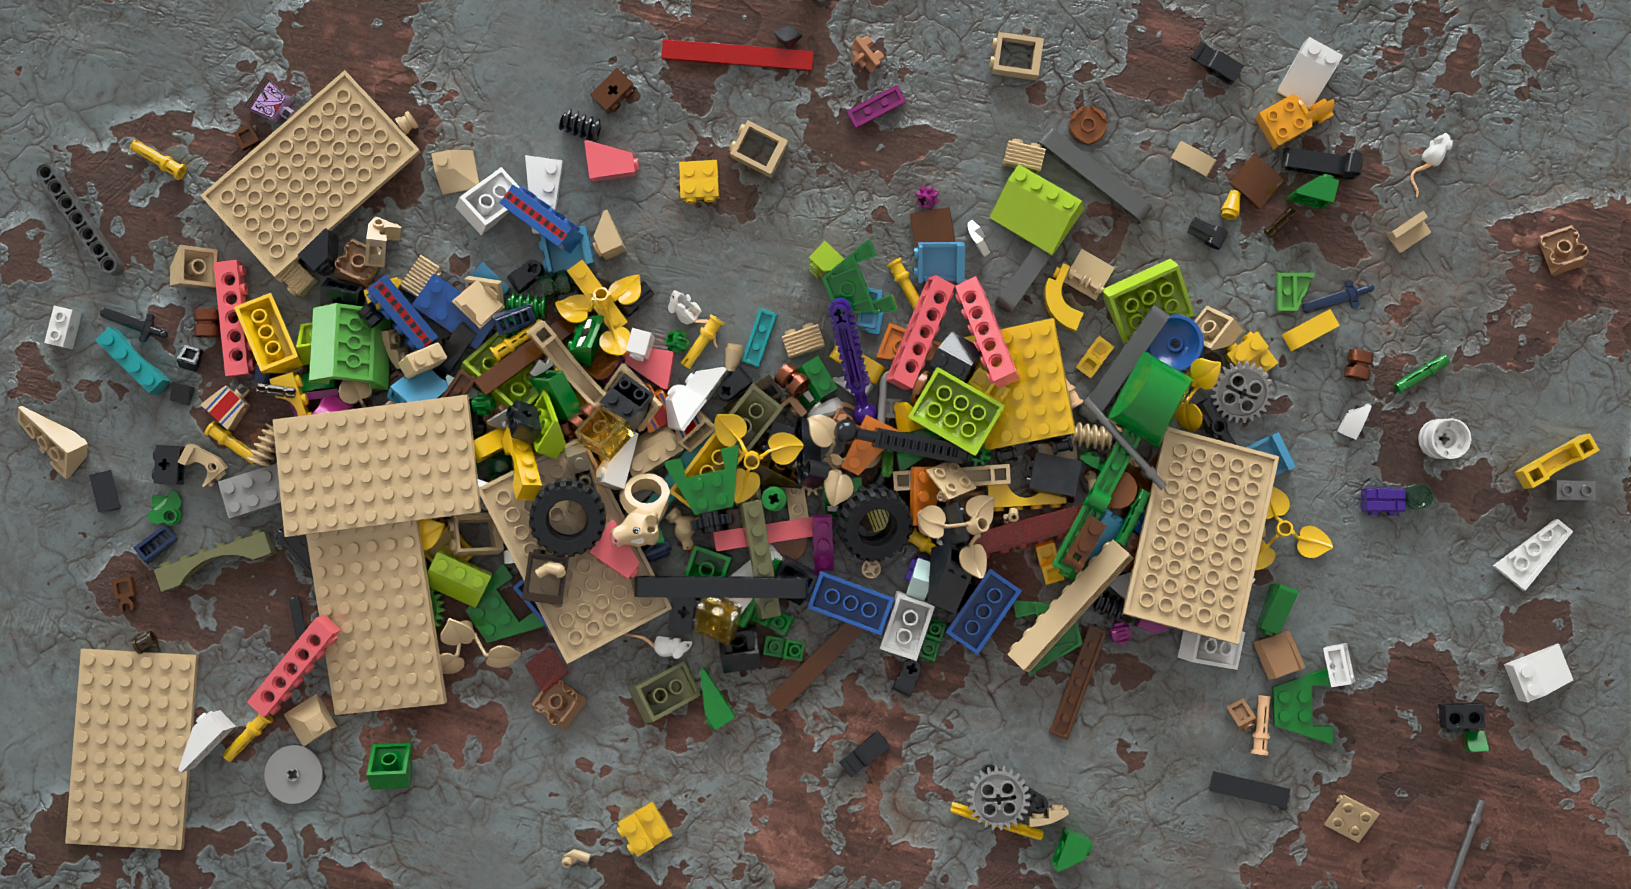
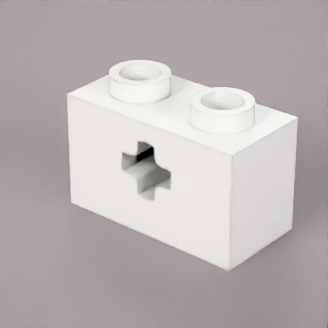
M54 306L44 343L73 350L82 313Z
M632 328L626 351L634 360L642 362L644 359L649 360L655 337L650 332Z

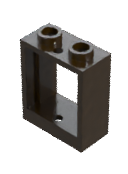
M534 549L528 555L522 600L562 605L566 574L560 578L558 596L528 592L533 559L562 562L567 574L569 557H565L564 554L563 557H559L555 552H553V555L545 554V550Z

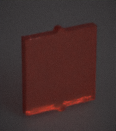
M548 646L540 654H536L535 658L525 665L543 692L547 691L554 684H558V681L569 673L551 646Z

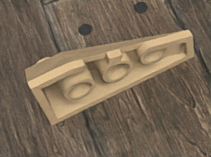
M23 406L18 407V422L31 439L36 438L40 451L43 454L47 453L52 459L50 464L65 479L70 478L87 457V441L76 432Z

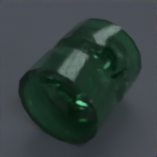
M566 269L555 271L554 275L548 273L539 276L546 300L557 297L559 293L565 295L573 292Z
M507 456L488 457V469L490 472L487 474V483L513 470V458Z
M1413 484L1404 488L1406 490V508L1425 509L1434 501V492L1426 484Z

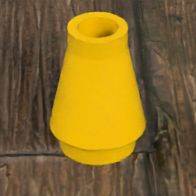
M1230 190L1220 210L1223 218L1235 220L1239 216L1241 195L1239 191Z

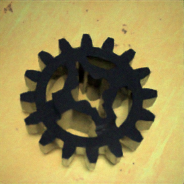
M720 511L699 514V519L690 521L691 531L701 530L702 534L723 531L724 525L732 524L731 514L723 515Z

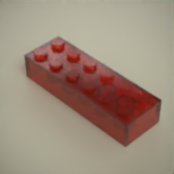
M1083 504L989 528L987 531L980 533L981 537L973 545L980 544L986 552V557L989 558L992 557L991 553L993 552L1004 554L1011 552L1010 548L1016 547V549L1029 547L1030 542L1041 544L1048 542L1049 537H1053V539L1066 537V533L1070 530ZM971 534L969 542L974 538L975 535Z

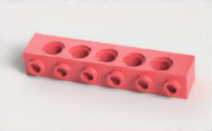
M238 260L214 262L225 376L230 378L252 376L256 367V362L252 357V349L240 321L238 320L237 323H233V317L237 315L234 307L247 302L248 287L244 281L246 268ZM235 277V283L230 286L229 280ZM237 296L236 303L232 305V297ZM240 333V341L235 342V336ZM242 352L243 358L238 361L237 354Z
M937 275L927 278L886 381L903 390L915 387L919 372L925 366V357L932 349V340L939 332V323L947 312L946 306L954 295L953 289L955 285ZM934 296L937 297L938 303L935 302ZM927 313L930 314L931 320L927 318ZM920 330L923 331L924 337H921ZM913 347L917 350L916 355L913 353ZM906 364L910 367L909 372L906 370Z
M975 276L956 285L955 287L958 292L955 294L959 304H963L962 314L966 320L969 319L968 329L971 335H975L977 339L974 341L977 350L983 354L980 358L984 367L989 369L987 376L991 384L995 383L998 388H1001L1019 380L1020 377L980 281ZM1002 362L1000 366L995 367L997 363Z
M325 614L315 618L247 703L263 718L270 714L272 716L281 709L280 704L282 701L285 702L292 695V689L294 687L297 688L304 681L302 677L314 669L315 661L317 659L320 660L327 653L325 649L337 641L339 638L337 635L341 629Z

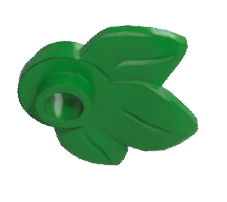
M171 490L167 497L152 495L154 510L146 515L147 518L154 524L177 525L182 518L179 510L182 501L179 494L175 490ZM171 513H174L175 518L173 520L170 519Z

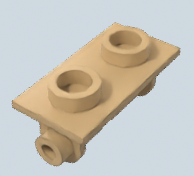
M804 486L802 489L785 488L790 520L809 518Z

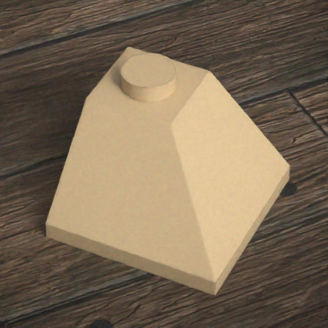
M447 150L431 153L442 195L468 191L479 184L473 150Z
M179 245L170 266V286L216 288L214 262H217L218 250Z
M1207 305L1194 321L1202 331L1204 347L1210 350L1232 346L1243 332V329L1234 318Z
M318 693L284 714L303 747L337 727Z

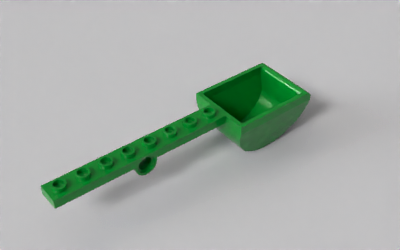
M1142 352L1107 418L1111 423L1123 429L1121 434L1134 449L1137 448L1140 440L1158 448L1188 393L1194 378L1155 358L1150 353ZM1117 441L1051 563V566L1067 575L1070 574L1073 567L1062 563L1065 554L1088 516L1091 515L1099 520L1101 514L1104 513L1111 501V495L1131 459V456ZM1074 554L1073 558L1077 560L1079 556Z

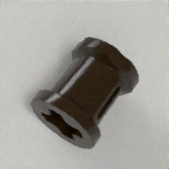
M148 631L147 635L140 638L132 639V646L138 654H142L144 650L159 645L158 638L152 631Z

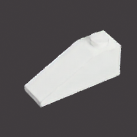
M638 433L625 434L601 462L596 471V484L613 490L625 489Z

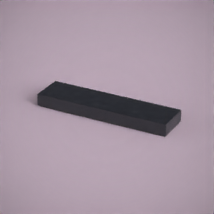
M464 322L459 323L443 347V351L447 356L446 360L438 367L432 369L434 373L445 381L447 374L450 375L477 336Z
M1215 771L1212 773L1209 788L1213 792L1287 808L1290 794L1289 788Z

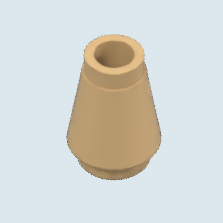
M728 343V346L725 347V368L728 371L734 372L737 370L744 352L742 345Z

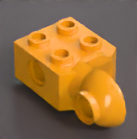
M1292 94L1261 111L1255 119L1272 149L1275 150L1307 132L1315 121L1321 124L1333 117L1335 102L1334 99L1329 101L1322 99L1309 107V112L1300 97Z

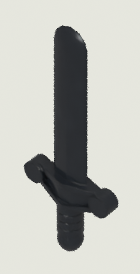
M103 307L100 310V315L103 318L140 331V342H146L150 334L162 338L168 337L166 331L154 327L155 317L153 314H147L145 321L107 307Z
M293 596L289 600L297 641L306 629L300 600L298 597Z

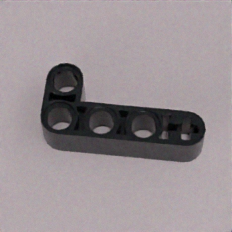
M1285 148L1281 168L1288 171L1321 176L1327 174L1334 178L1352 180L1361 175L1364 155L1349 152L1342 156L1298 148Z
M800 416L796 423V437L803 443L804 447L797 456V477L800 478L797 479V482L800 486L818 488L828 477L829 464L821 462V447L817 446L811 438L807 417Z

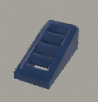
M531 304L493 314L499 336L537 322ZM527 310L528 320L525 319L523 311ZM518 313L520 314L521 322L517 320L516 314ZM512 316L514 324H510L508 317ZM502 319H504L506 323V326L504 327L501 322Z
M165 524L133 548L148 565L177 541L178 538ZM163 532L169 536L170 539L168 541L163 537ZM159 537L164 544L160 546L155 539ZM153 542L157 549L153 550L149 544ZM147 548L151 553L147 555L143 549Z

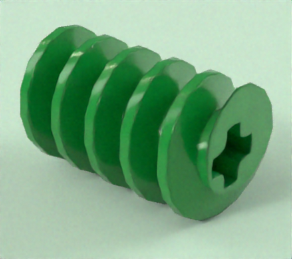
M513 292L511 297L507 299L506 311L531 304L536 320L540 319L541 316L544 321L546 320L548 306L545 296L539 301L538 295H535L534 300H531L530 294L524 299L523 293H520L519 297L516 298V294ZM527 310L523 311L524 316H526L527 314V317L529 318Z
M769 487L763 492L762 504L769 511L778 512L786 506L787 498L782 489ZM778 495L779 502L771 504L770 496Z

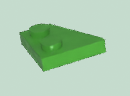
M1277 273L1276 312L1298 311L1315 273Z

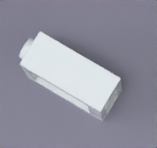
M1347 643L1324 647L1323 650L1331 687L1354 683L1355 678Z

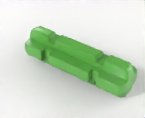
M883 450L881 470L883 477L889 478L893 472L894 451Z

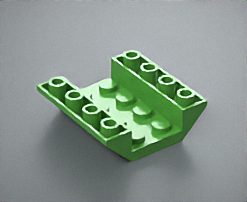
M335 303L314 307L312 314L309 382L329 384L331 379L368 383V388L388 390L390 358L385 349L381 331L391 328V318L389 320L384 318L377 326L369 329L366 321L357 315V312L363 308L362 306Z

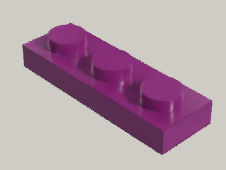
M896 85L848 110L847 114L853 126L857 129L905 104L906 100Z
M832 514L812 515L814 570H834Z

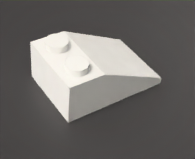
M1309 37L1301 46L1277 93L1284 97L1292 94L1300 97L1307 109L1310 110L1309 107L1314 105L1343 55Z
M501 167L460 196L455 208L482 235L510 212L500 204V201L512 184L518 188L519 186Z
M896 591L895 601L886 623L880 649L917 661L935 606L928 604L926 600L922 601Z
M1183 631L1178 658L1194 663L1237 670L1245 632L1242 631L1239 645Z
M1559 644L1504 664L1519 701L1530 702L1546 696L1573 681Z
M221 710L210 711L207 714L203 713L197 718V724L192 728L178 769L181 773L195 768L236 727Z

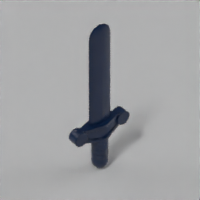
M1346 280L1344 283L1346 290L1303 304L1302 310L1305 313H1311L1350 301L1352 308H1358L1359 296L1372 292L1374 286L1368 285L1356 289L1351 280Z

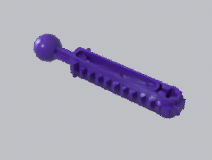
M844 297L834 298L828 307L829 317H832L830 323L834 325L832 331L836 332L834 338L837 339L836 345L839 346L837 352L841 353L839 359L843 360L841 361V367H844L842 373L846 374L844 376V380L847 381L845 388L851 390V394L855 395L857 403L853 411V418L861 426L866 415L874 419L877 418V411L873 405L868 403L865 392L866 386L869 385L870 377H868V371H864L866 364H863L865 359L861 357L863 350H859L861 349V343H857L860 337L856 336L858 329H854L856 322H853L855 316L851 314L853 312V308L850 305L851 302L845 300Z

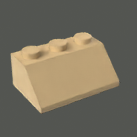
M668 423L651 433L647 431L637 438L629 469L632 477L638 474H651L665 466V461L674 460L684 454V448L678 444L676 435L668 427Z

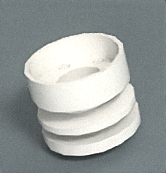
M1454 418L1435 419L1425 423L1421 428L1418 436L1419 446L1423 453L1431 458H1459L1470 448L1471 433L1467 425L1461 420Z

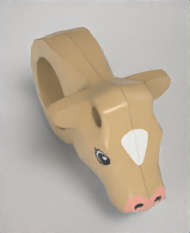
M649 473L638 474L627 482L625 489H621L619 494L620 502L628 515L619 526L611 530L610 541L613 546L631 545L641 547L657 543L659 538L658 525L667 510L670 496L668 484L663 478ZM640 490H651L660 498L653 503L645 504L635 500L633 494Z

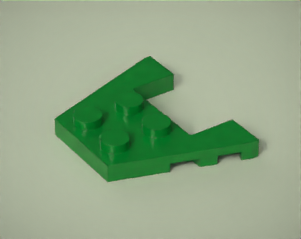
M871 239L865 241L822 277L831 302L834 298L844 297L845 300L851 302L850 305L853 308L851 314L898 311L892 294L872 300L858 263L877 256Z
M739 445L721 449L725 469L686 477L682 458L664 462L665 467L695 515L734 506Z
M504 563L499 566L490 578L476 608L469 606L466 610V613L487 643L544 627L543 623L534 613L519 621L499 592V587L514 578Z
M1015 600L1013 603L1016 618L1037 614L1038 618L1042 613L1045 614L1051 604ZM1077 621L1029 672L1030 675L1082 645Z
M1327 668L1272 686L1273 726L1334 744L1333 726H1313L1312 686H1331Z

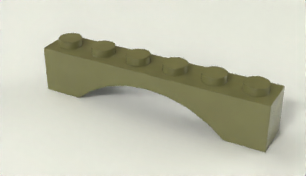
M753 500L738 503L740 520L749 549L753 576L774 577L762 501ZM754 598L757 618L766 619L781 616L778 598Z
M259 529L251 532L252 536L246 538L244 535L233 538L232 543L222 542L214 545L215 549L208 551V548L197 551L195 556L185 555L179 557L178 562L172 563L168 561L160 564V568L155 569L154 572L161 592L187 585L199 568L219 557L238 555L259 560L276 554L277 551L270 531Z

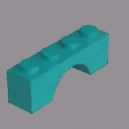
M108 327L95 340L148 393L159 395L171 383L158 368L151 365L132 347L131 342L118 329Z

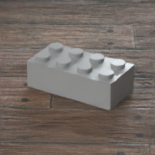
M277 463L270 467L266 466L218 481L229 519H238L281 505Z

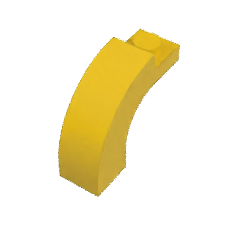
M1063 263L1060 268L1056 267L1052 277L1055 280L1051 278L1046 280L1043 299L1045 308L1049 316L1054 318L1055 323L1074 333L1084 313L1071 308L1063 300L1061 289L1070 268L1069 265Z

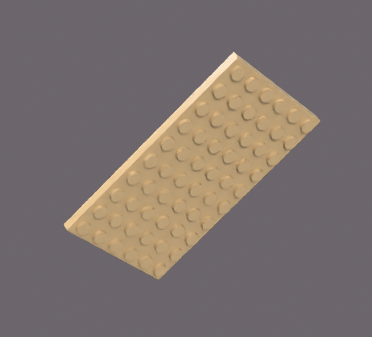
M344 70L200 196L277 279L300 259L298 254L325 228L332 231L420 154L421 151Z
M469 395L273 420L285 537L481 512Z
M1169 427L1162 440L1156 465L1158 476L1167 486L1160 490L1152 482L1151 495L1148 499L1122 614L1239 645L1279 456Z
M581 436L567 443L565 448L578 444L584 445L594 480L596 481V471L599 466L584 437ZM564 451L559 454L557 459L546 455L535 459L542 484L540 490H543L549 483H555V480L561 479L565 481L567 478H572ZM513 470L479 487V494L525 582L529 552H533L534 549L545 550V554L553 555V552L550 554L544 546L540 547L537 544L538 540L533 538L531 534L529 513L534 500H516L513 489ZM596 484L602 503L605 505V528L611 520L615 521L617 526H619L625 519V516L611 489ZM560 501L549 512L551 526L562 534L578 533L584 528L587 521L585 510L574 501ZM629 545L639 561L637 567L640 569L635 576H655L641 547ZM587 549L586 553L582 555L577 553L574 557H569L562 605L535 603L564 660L568 664L671 610L672 607L666 597H634V578L629 577L625 579L588 553L590 549ZM533 559L529 592L558 596L560 578L549 573L539 579L535 573V570L544 564L555 561Z
M419 520L307 534L319 616L325 614L341 629L337 635L339 637L337 641L325 649L327 651L325 656L335 715L445 704L447 698Z
M81 649L66 844L171 850L184 849L190 770L181 773L178 769L194 724L199 655L157 652L138 654L136 651Z

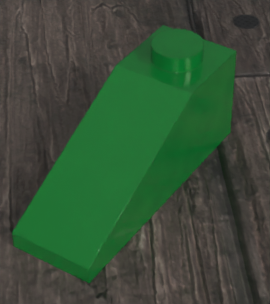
M704 667L700 670L704 709L707 716L705 721L710 728L714 727L717 730L734 719L736 715Z

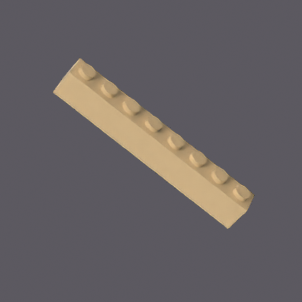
M1112 540L1105 543L1101 549L1102 552L1089 561V566L1076 575V580L1063 589L1062 595L1058 599L1051 602L1048 611L1045 614L1042 613L1036 619L1037 623L1032 628H1028L1023 633V638L1010 647V652L1007 655L1024 671L1029 673L1134 559L1116 541Z

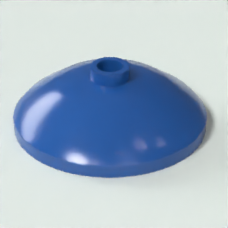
M1178 314L1170 315L1146 352L1171 367L1183 371L1191 367L1192 362L1199 359L1204 347L1202 331L1192 319ZM1179 342L1180 346L1178 348H1174V343Z

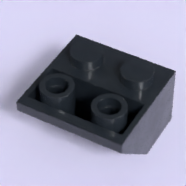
M624 373L599 402L605 413L634 432L646 418L654 398V393Z
M958 502L941 508L946 516L944 524L964 523L965 511L963 506L959 507ZM967 526L944 528L941 540L943 545L950 543L960 547L968 544L971 534L967 531Z
M784 555L774 577H808L809 596L818 580L819 573ZM786 598L799 606L806 600V598Z

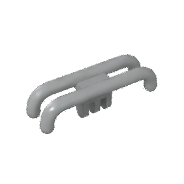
M889 371L883 374L879 384L877 420L884 424L885 418L896 419L894 411L895 402H904L903 399L887 398L888 381H886V377Z

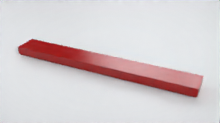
M663 39L661 59L812 71L813 51Z

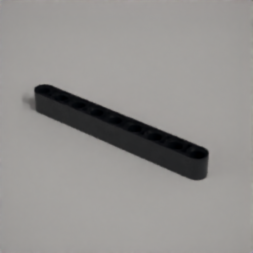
M635 576L634 597L808 598V577Z

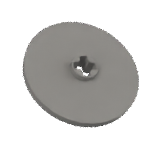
M289 745L277 750L269 758L264 773L265 783L269 792L279 801L288 804L302 803L313 797L319 790L323 781V766L319 757L309 748L301 745ZM295 770H296V771H297L296 775L298 776V778L295 777V778L292 779V778H291L292 773H291L290 771H295Z

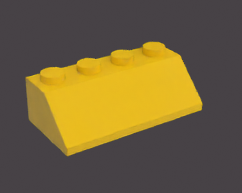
M271 293L234 307L261 373H286L303 366Z
M715 431L685 469L686 477L725 469L721 449L728 446H725L718 440ZM740 448L738 452V464L745 456ZM675 483L670 489V493L691 509Z

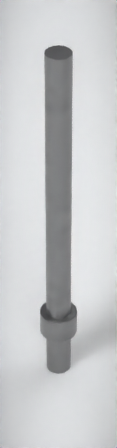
M1087 397L1083 401L1084 405L1145 472L1144 475L1151 479L1160 490L1165 488L1167 485L1158 476L1157 470L1153 466H1149L1091 399Z
M1478 799L1473 813H1470L1468 819L1470 822L1446 889H1455L1477 825L1481 823V814L1486 803L1485 801Z

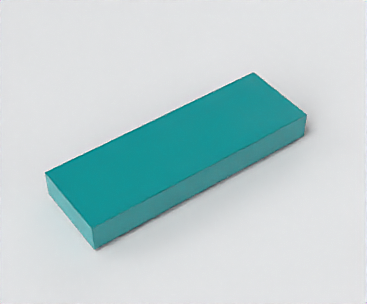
M759 308L741 360L742 363L757 368L760 367L778 315L777 313Z

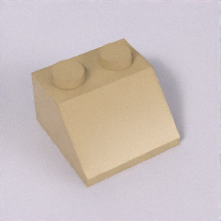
M608 210L603 211L594 234L596 242L593 243V246L600 257L603 256L605 260H608L626 252V248Z

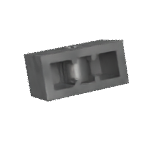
M1547 481V500L1596 501V481Z

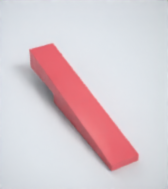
M813 517L766 524L768 542L774 543L812 537ZM743 528L713 532L716 551L748 547Z

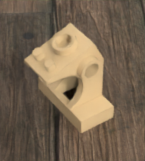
M376 216L370 221L366 237L365 266L385 267L386 241H400L401 226Z
M187 444L178 460V463L183 465L198 462L205 466L207 477L202 487L215 485V479L219 481L227 474L225 470L228 466L220 457L201 449L200 446L195 444Z

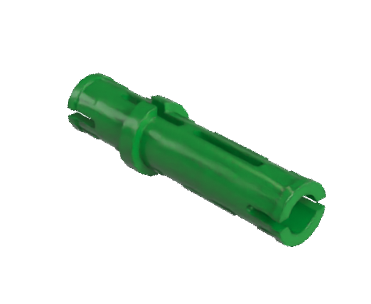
M1442 354L1435 360L1424 363V366L1395 382L1394 387L1396 391L1401 394L1427 377L1436 375L1437 371L1450 365L1449 358Z
M1140 488L1134 503L1130 504L1131 509L1114 541L1126 546L1141 513L1144 514L1145 512L1144 507L1151 493Z

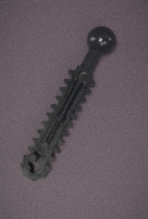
M849 419L839 421L834 428L835 438L843 444L852 443L857 439L872 442V447L959 464H965V459H970L969 452L948 441L875 427V431L858 428L857 424Z

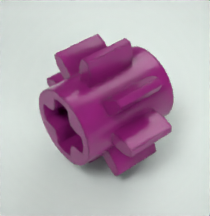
M923 185L915 194L917 196L916 203L922 209L928 207L931 210L940 201L937 199L939 192L933 186L926 188Z
M1123 621L1113 623L1114 628L1109 629L1112 642H1118L1120 646L1129 644L1128 639L1132 638L1129 624L1124 625Z

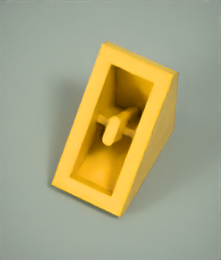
M895 402L894 404L897 430L912 432L924 429L925 427L908 418L913 407L907 402Z

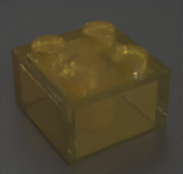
M599 405L574 432L584 447L607 461H610L635 434L624 418L602 405Z
M702 598L696 611L694 631L729 645L739 627L742 605L725 598Z

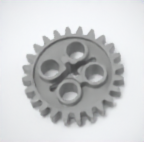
M1237 361V366L1235 367L1232 363H1229L1230 369L1222 367L1224 373H1220L1216 385L1211 389L1215 391L1209 394L1211 398H1215L1212 400V403L1217 405L1215 407L1217 411H1221V417L1227 415L1228 421L1233 417L1236 423H1238L1240 418L1246 423L1247 417L1254 421L1253 415L1256 414L1258 417H1261L1259 411L1266 412L1267 410L1264 406L1271 405L1267 399L1273 398V395L1269 392L1273 391L1274 388L1268 386L1272 383V380L1266 379L1269 376L1268 373H1262L1264 369L1261 366L1257 368L1255 363L1250 367L1248 361H1245L1243 366L1240 361ZM1241 376L1239 383H1233L1234 377ZM1259 383V387L1256 390H1250L1252 384ZM1226 385H1230L1240 391H1243L1244 389L1247 394L1257 396V399H1253L1244 393H1240L1239 395V393L1236 390L1226 388ZM1232 393L1233 397L1231 400H1224L1226 394ZM1249 400L1250 405L1242 408V403Z
M997 765L994 771L987 767L986 774L980 771L981 778L974 776L976 783L970 782L973 790L967 791V794L972 796L967 798V802L973 803L969 805V810L975 809L972 816L979 815L978 823L984 820V827H987L989 823L992 824V830L995 829L996 825H999L1000 830H1002L1005 824L1010 829L1011 822L1018 825L1016 819L1023 820L1024 818L1021 813H1028L1024 806H1030V802L1025 800L1031 798L1030 794L1025 793L1029 790V787L1022 786L1025 783V779L1018 780L1020 774L1013 775L1012 768L1009 772H1006L1005 766L1002 767L1001 771L998 770ZM1006 783H1010L1013 786V789L1009 792L1002 789ZM991 785L994 789L991 793H986L983 791V787ZM996 794H1000L1002 797L1000 802H997ZM1012 795H1015V796H1016V798H1013V799H1012V798H1006V797H1010V796H1012ZM982 797L991 798L987 800H981ZM1012 803L1015 808L1012 811H1007L1004 809V805ZM987 804H992L995 810L987 812L984 807Z

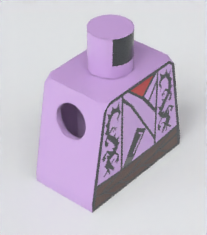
M265 76L244 105L251 112L276 123L282 117L288 120L295 114V111L289 108L292 100Z

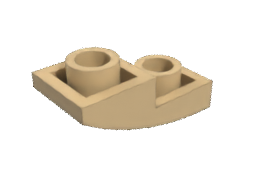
M1180 141L1171 157L1173 160L1205 177L1209 175L1217 161Z
M394 328L383 330L381 334L387 354L396 369H400L399 362L406 355H409L407 346H400V335Z
M1051 805V808L1046 810L1047 816H1044V813H1032V816H1027V824L1029 827L1051 824L1066 817L1069 813L1066 808H1063V805Z

